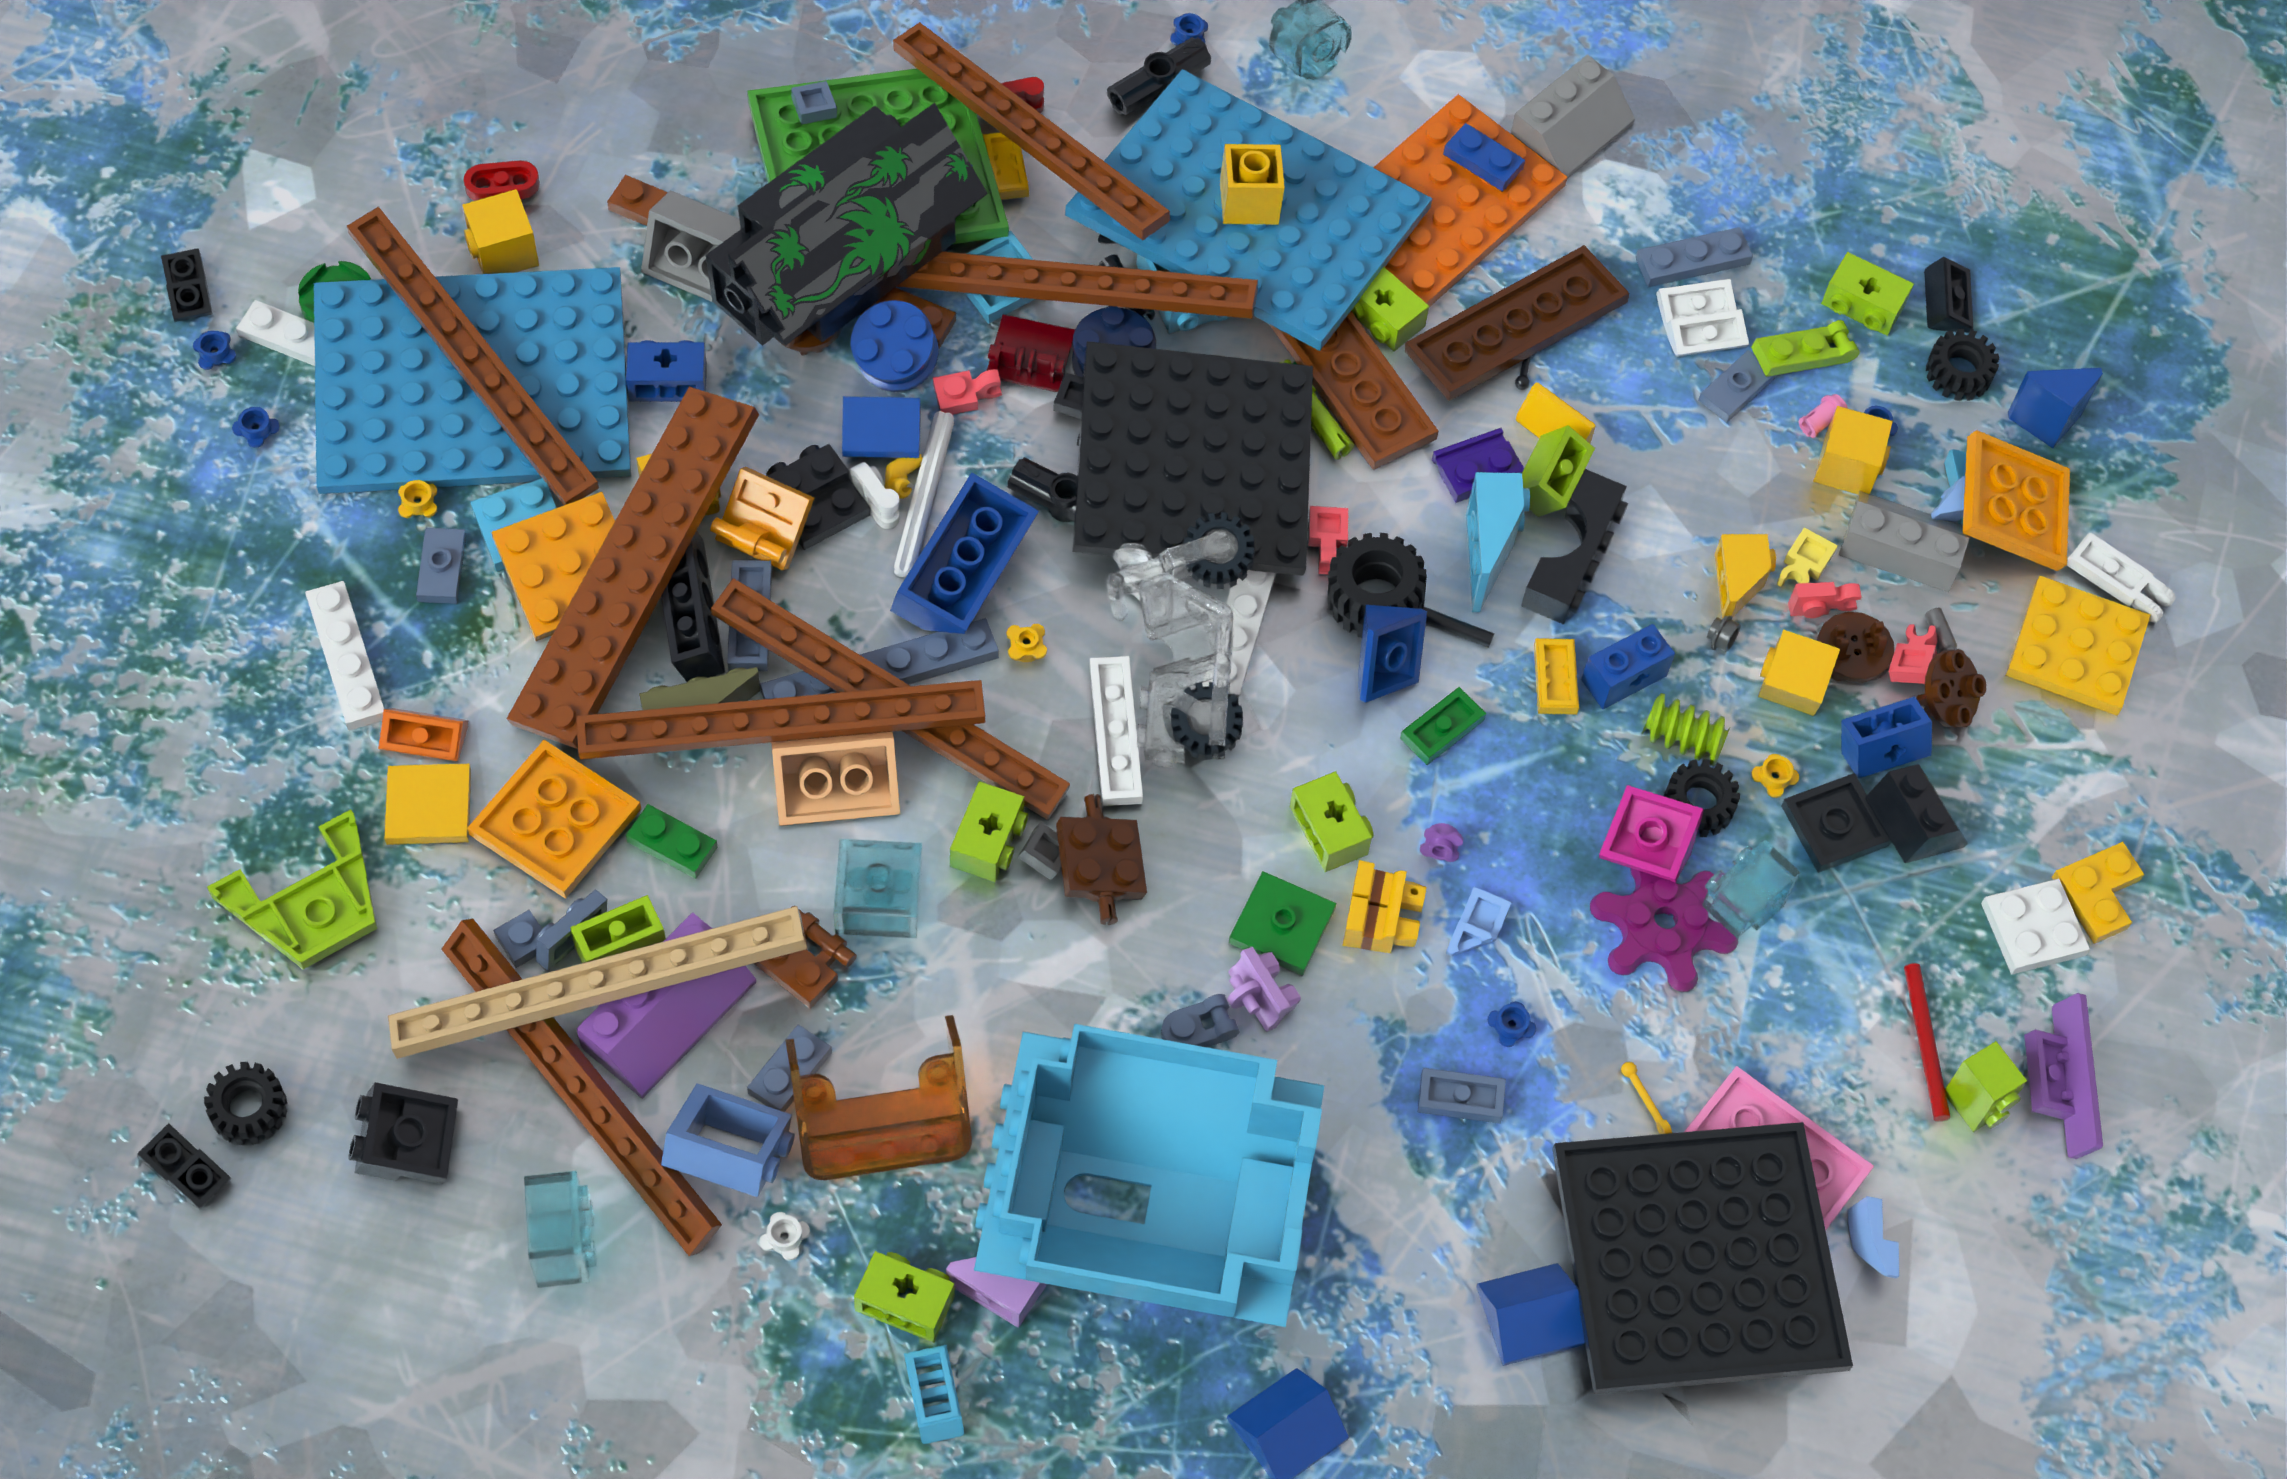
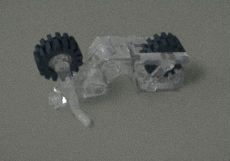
M1214 512L1208 513V519L1206 520L1199 517L1195 520L1196 526L1190 525L1188 528L1187 537H1184L1183 544L1166 549L1159 554L1160 557L1152 559L1151 553L1145 551L1143 545L1135 543L1123 544L1121 549L1113 552V559L1121 571L1111 572L1106 577L1108 597L1114 618L1120 621L1128 616L1124 594L1139 592L1147 638L1163 641L1173 653V662L1153 668V671L1150 672L1149 686H1141L1140 709L1147 710L1146 724H1138L1137 748H1144L1145 761L1152 762V765L1157 767L1171 768L1175 767L1176 763L1185 764V752L1187 750L1195 758H1198L1199 755H1205V760L1225 759L1226 750L1229 748L1232 751L1236 746V740H1240L1242 735L1241 705L1239 706L1236 695H1230L1234 638L1233 611L1226 603L1183 581L1193 577L1197 582L1200 579L1203 580V586L1210 588L1212 583L1217 584V589H1224V584L1226 583L1233 587L1237 585V579L1240 578L1243 581L1247 577L1248 569H1252L1255 548L1253 535H1250V528L1246 523L1242 526L1241 519L1237 516L1229 519L1226 512H1221V517H1215ZM1213 679V682H1209V686L1203 687L1202 682ZM1195 685L1196 688L1191 690V686ZM1164 719L1171 720L1173 737L1176 742L1168 735Z

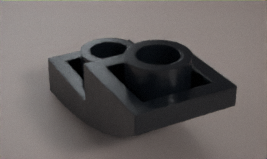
M199 248L162 255L161 259L167 282L166 287L174 322L212 315L210 296Z
M169 1123L137 1153V1157L199 1210L231 1180V1177L201 1149L197 1150Z

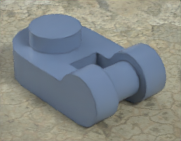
M1216 994L1208 997L1203 1002L1175 1010L1168 1014L1163 1020L1161 1038L1163 1040L1210 1047L1233 1039L1240 1031L1236 1021L1230 1019L1227 1013L1229 1004L1225 994ZM1212 1017L1215 1026L1204 1029L1201 1021Z

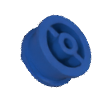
M891 300L875 304L858 318L852 330L851 350L863 376L879 389L889 392L911 390L928 379L935 369L939 356L937 338L926 315L910 303Z

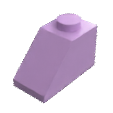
M976 1257L951 1262L948 1265L946 1275L949 1276L951 1282L955 1283L957 1291L1018 1328L1046 1287L1045 1283L974 1271Z

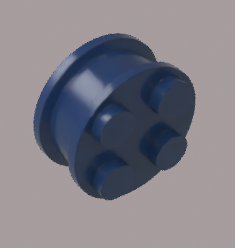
M1108 306L1091 312L1079 322L1074 332L1073 372L1076 376L1084 377L1087 341L1156 349V337L1151 325L1138 313L1117 306Z

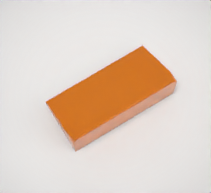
M395 708L384 709L378 749L459 761L469 720Z

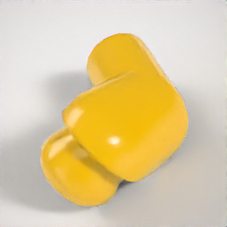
M919 453V458H897L886 466L885 489L896 491L899 499L907 498L912 491L911 487H907L910 483L907 479L908 474L920 468L923 459L921 454Z

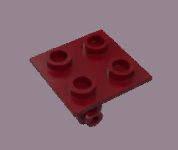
M1003 314L995 343L991 344L989 348L988 359L990 360L987 371L998 370L1001 381L1058 392L1073 343L1075 329Z

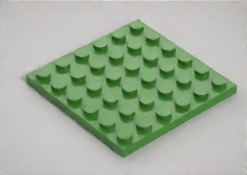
M917 68L824 80L827 81L835 101L837 118L802 125L791 98V88L823 81L747 91L748 104L768 183L873 106L878 107L886 115L895 117L902 127L935 102L988 193L955 218L956 242L953 244L1008 236L1009 225L977 114Z

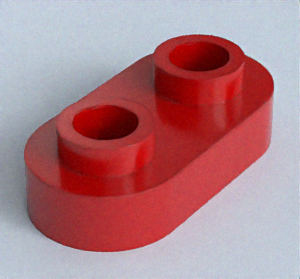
M522 160L478 164L469 168L464 175L466 194L473 201L517 189L520 199H526L533 196L540 186L537 168L532 163Z

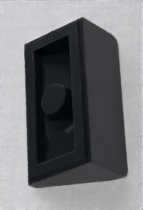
M1943 256L1926 267L1924 271L1927 327L1933 330H1952L1953 332H1957V329H1964V332L1969 333L1970 330H1974L1970 269Z

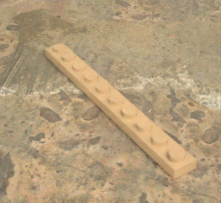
M795 906L388 1015L391 1048L398 1059L802 951L808 948L801 914L798 907Z

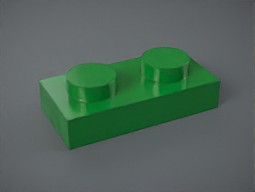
M1458 687L1402 730L1400 739L1428 765L1485 720L1486 712Z
M649 804L646 805L626 834V840L629 844L695 879L718 848L717 840Z

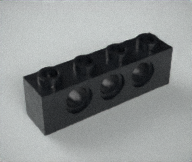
M696 531L661 595L671 663L686 682L695 677L710 678L725 673L717 618L711 615V607L714 605L704 540Z

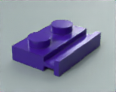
M1502 428L1433 451L1432 461L1434 464H1437L1440 470L1439 474L1455 503L1470 498L1476 472H1523L1524 467L1510 442L1504 438Z

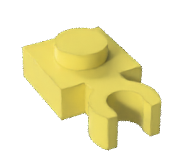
M1804 527L1785 557L1784 563L1788 566L1781 571L1777 585L1782 587L1787 579H1794L1798 583H1809V577L1818 581L1835 554L1838 545Z

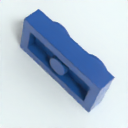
M1467 123L1448 141L1443 155L1502 192L1523 170L1525 159Z

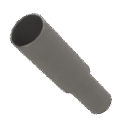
M1934 608L1926 612L1925 617L1929 626L1933 625L1936 628L1937 644L1940 651L1957 649V643L1942 609Z

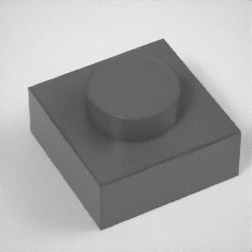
M1040 822L1034 828L1018 858L1050 880L1055 877L1061 868L1057 832Z

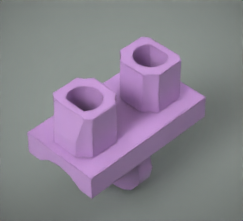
M1253 947L1244 949L1240 953V960L1228 971L1232 977L1229 982L1233 986L1234 991L1228 996L1227 1000L1232 1008H1239L1245 1005L1251 1015H1256L1267 1032L1275 1029L1283 1017L1295 1009L1301 1000V996L1293 985L1287 984L1278 987L1274 981L1280 968L1279 962L1272 952L1257 954Z

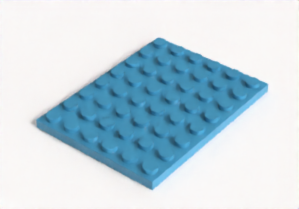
M1182 69L1104 160V162L1170 211V221L1142 241L1079 192L1066 205L1065 216L1171 272L1258 280V293L1253 316L1320 351L1360 300L1381 269L1388 264L1429 211L1433 198ZM1225 144L1281 145L1285 188L1279 225L1223 224L1220 175Z
M620 267L436 276L435 278L592 475L595 478L631 476ZM385 279L314 283L316 484L319 494L399 490L401 486L413 480H421L427 484H434L436 487L522 483L542 478Z

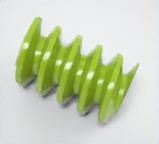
M1660 693L1655 699L1642 735L1647 729L1650 730V742L1653 744L1664 735L1666 749H1670L1676 741H1680V754L1685 755L1691 747H1695V759L1697 761L1708 752L1710 753V766L1714 767L1730 728L1725 730V717L1720 716L1713 724H1710V711L1705 710L1698 719L1695 718V705L1692 704L1681 713L1679 699H1675L1666 707L1665 694Z

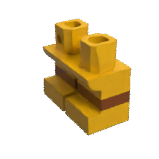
M1359 860L1342 946L1391 953L1393 945L1415 947L1420 921L1399 917L1400 908L1422 912L1427 887L1405 881L1407 871H1396L1394 874L1374 869V863Z

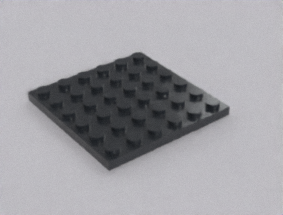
M1087 341L1084 361L1072 552L1185 563L1183 542L1184 537H1187V530L1190 525L1195 527V520L1199 517H1202L1203 520L1208 519V513L1214 512L1215 517H1221V512H1226L1229 519L1237 516L1241 519L1242 526L1246 523L1250 528V535H1253L1255 558L1253 559L1251 570L1304 576L1307 561L1313 366ZM1214 538L1205 545L1204 552V545L1200 552L1203 557L1205 554L1208 560L1219 564L1230 560L1234 554V548L1235 555L1238 549L1235 544L1233 547L1227 539Z
M1803 1122L1554 1144L1552 1151L1574 1281L1579 1291V1310L1594 1394L1850 1371L1853 1367Z

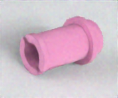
M1837 394L1824 396L1821 399L1820 405L1799 419L1798 423L1803 433L1808 437L1811 436V438L1818 436L1821 431L1830 425L1837 406L1848 408L1845 401Z

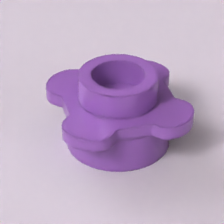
M1438 823L1424 831L1426 840L1425 843L1420 845L1422 855L1448 862L1458 860L1459 852L1457 849L1458 846L1463 844V837L1456 828L1449 824Z

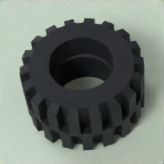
M1372 533L1363 534L1362 540H1358L1356 537L1348 540V548L1341 545L1336 551V557H1332L1330 571H1328L1329 609L1333 610V618L1336 622L1343 621L1344 630L1349 633L1356 630L1357 637L1362 638L1366 605L1424 608L1427 574L1426 569H1424L1422 556H1416L1417 549L1412 544L1404 546V539L1398 536L1394 540L1389 539L1388 533H1380V537H1372ZM1381 579L1393 584L1396 588L1385 593H1370L1358 585L1367 580Z

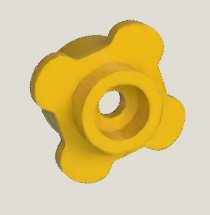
M413 480L399 488L398 493L401 497V505L398 507V512L401 517L410 518L413 515L432 517L436 514L437 506L434 504V496L437 494V487L434 484ZM416 499H421L419 503L414 502Z
M1040 624L1021 628L1018 625L1010 626L1006 632V636L1011 642V647L1008 650L1009 657L1021 662H1032L1036 659L1044 658L1047 654V647L1043 645L1042 638L1045 635L1044 627ZM1029 640L1030 644H1024L1023 641Z
M1779 754L1769 755L1762 766L1754 767L1751 772L1752 779L1755 782H1760L1767 789V794L1773 798L1781 797L1785 788L1789 785H1796L1799 781V773L1794 770L1792 763ZM1772 774H1777L1779 778H1773Z

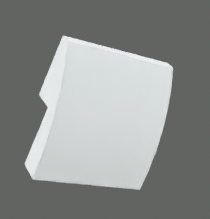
M1731 279L1662 288L1657 291L1656 296L1661 317L1676 357L1742 348L1749 345L1742 309L1737 310Z

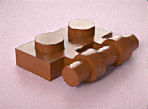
M799 909L806 940L810 938L822 948V951L815 956L805 949L753 964L811 1009L838 981V974L830 968L832 963L837 960L848 968L855 961L857 955L846 947L847 941L838 934L832 936L819 925L818 918L810 912L805 914Z

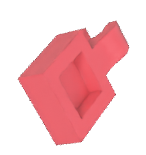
M995 369L985 371L975 379H972L970 370L933 378L939 410L944 413L949 412L952 415L978 410L979 399H991L1002 395L1000 388L1001 380L998 370Z
M1310 506L1308 546L1320 547L1318 574L1328 575L1331 559L1336 557V548H1340L1341 545L1347 547L1348 508Z

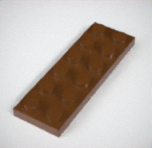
M1583 245L1405 343V353L1446 399L1451 401L1628 303L1630 293L1590 250Z

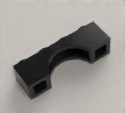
M1587 469L1584 470L1569 500L1564 517L1576 529L1581 545L1573 552L1561 557L1540 558L1526 587L1521 607L1561 624L1565 623L1570 611L1577 614L1586 592L1581 590L1584 581L1592 583L1600 565V562L1596 561L1595 558L1599 551L1604 554L1607 552L1614 536V532L1609 531L1613 522L1621 523L1628 507V503L1622 501L1627 486Z

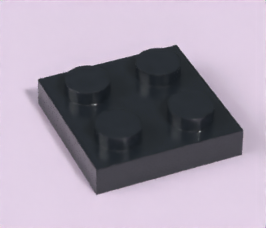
M1855 773L1785 798L1781 805L1818 873L1886 848L1891 842L1865 798L1867 794Z

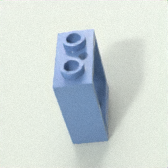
M696 1083L666 1132L661 1165L758 1197L766 1182H774L780 1167V1157L787 1158L791 1151L795 1137L794 1133L789 1132L792 1114ZM704 1125H708L763 1143V1146L756 1155L698 1135Z

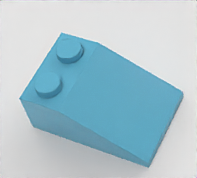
M1475 473L1466 510L1472 612L1481 611L1514 547L1517 532H1523L1524 512H1528L1530 508L1529 488H1523L1522 473Z

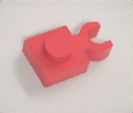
M1834 582L1798 583L1795 585L1788 602L1790 616L1817 618L1828 615L1830 609H1838L1840 611L1856 610V600H1861L1862 598L1860 586L1856 583L1844 584L1839 587H1835Z
M1910 624L1906 629L1908 644L1897 643L1888 671L1890 681L1925 684L1929 663L1937 654L1936 644L1938 639L1936 628L1930 625L1927 634L1917 636L1915 625Z

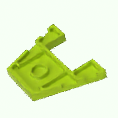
M351 809L318 826L320 834L337 860L265 900H259L241 869L207 886L211 897L303 970L377 929L357 822Z

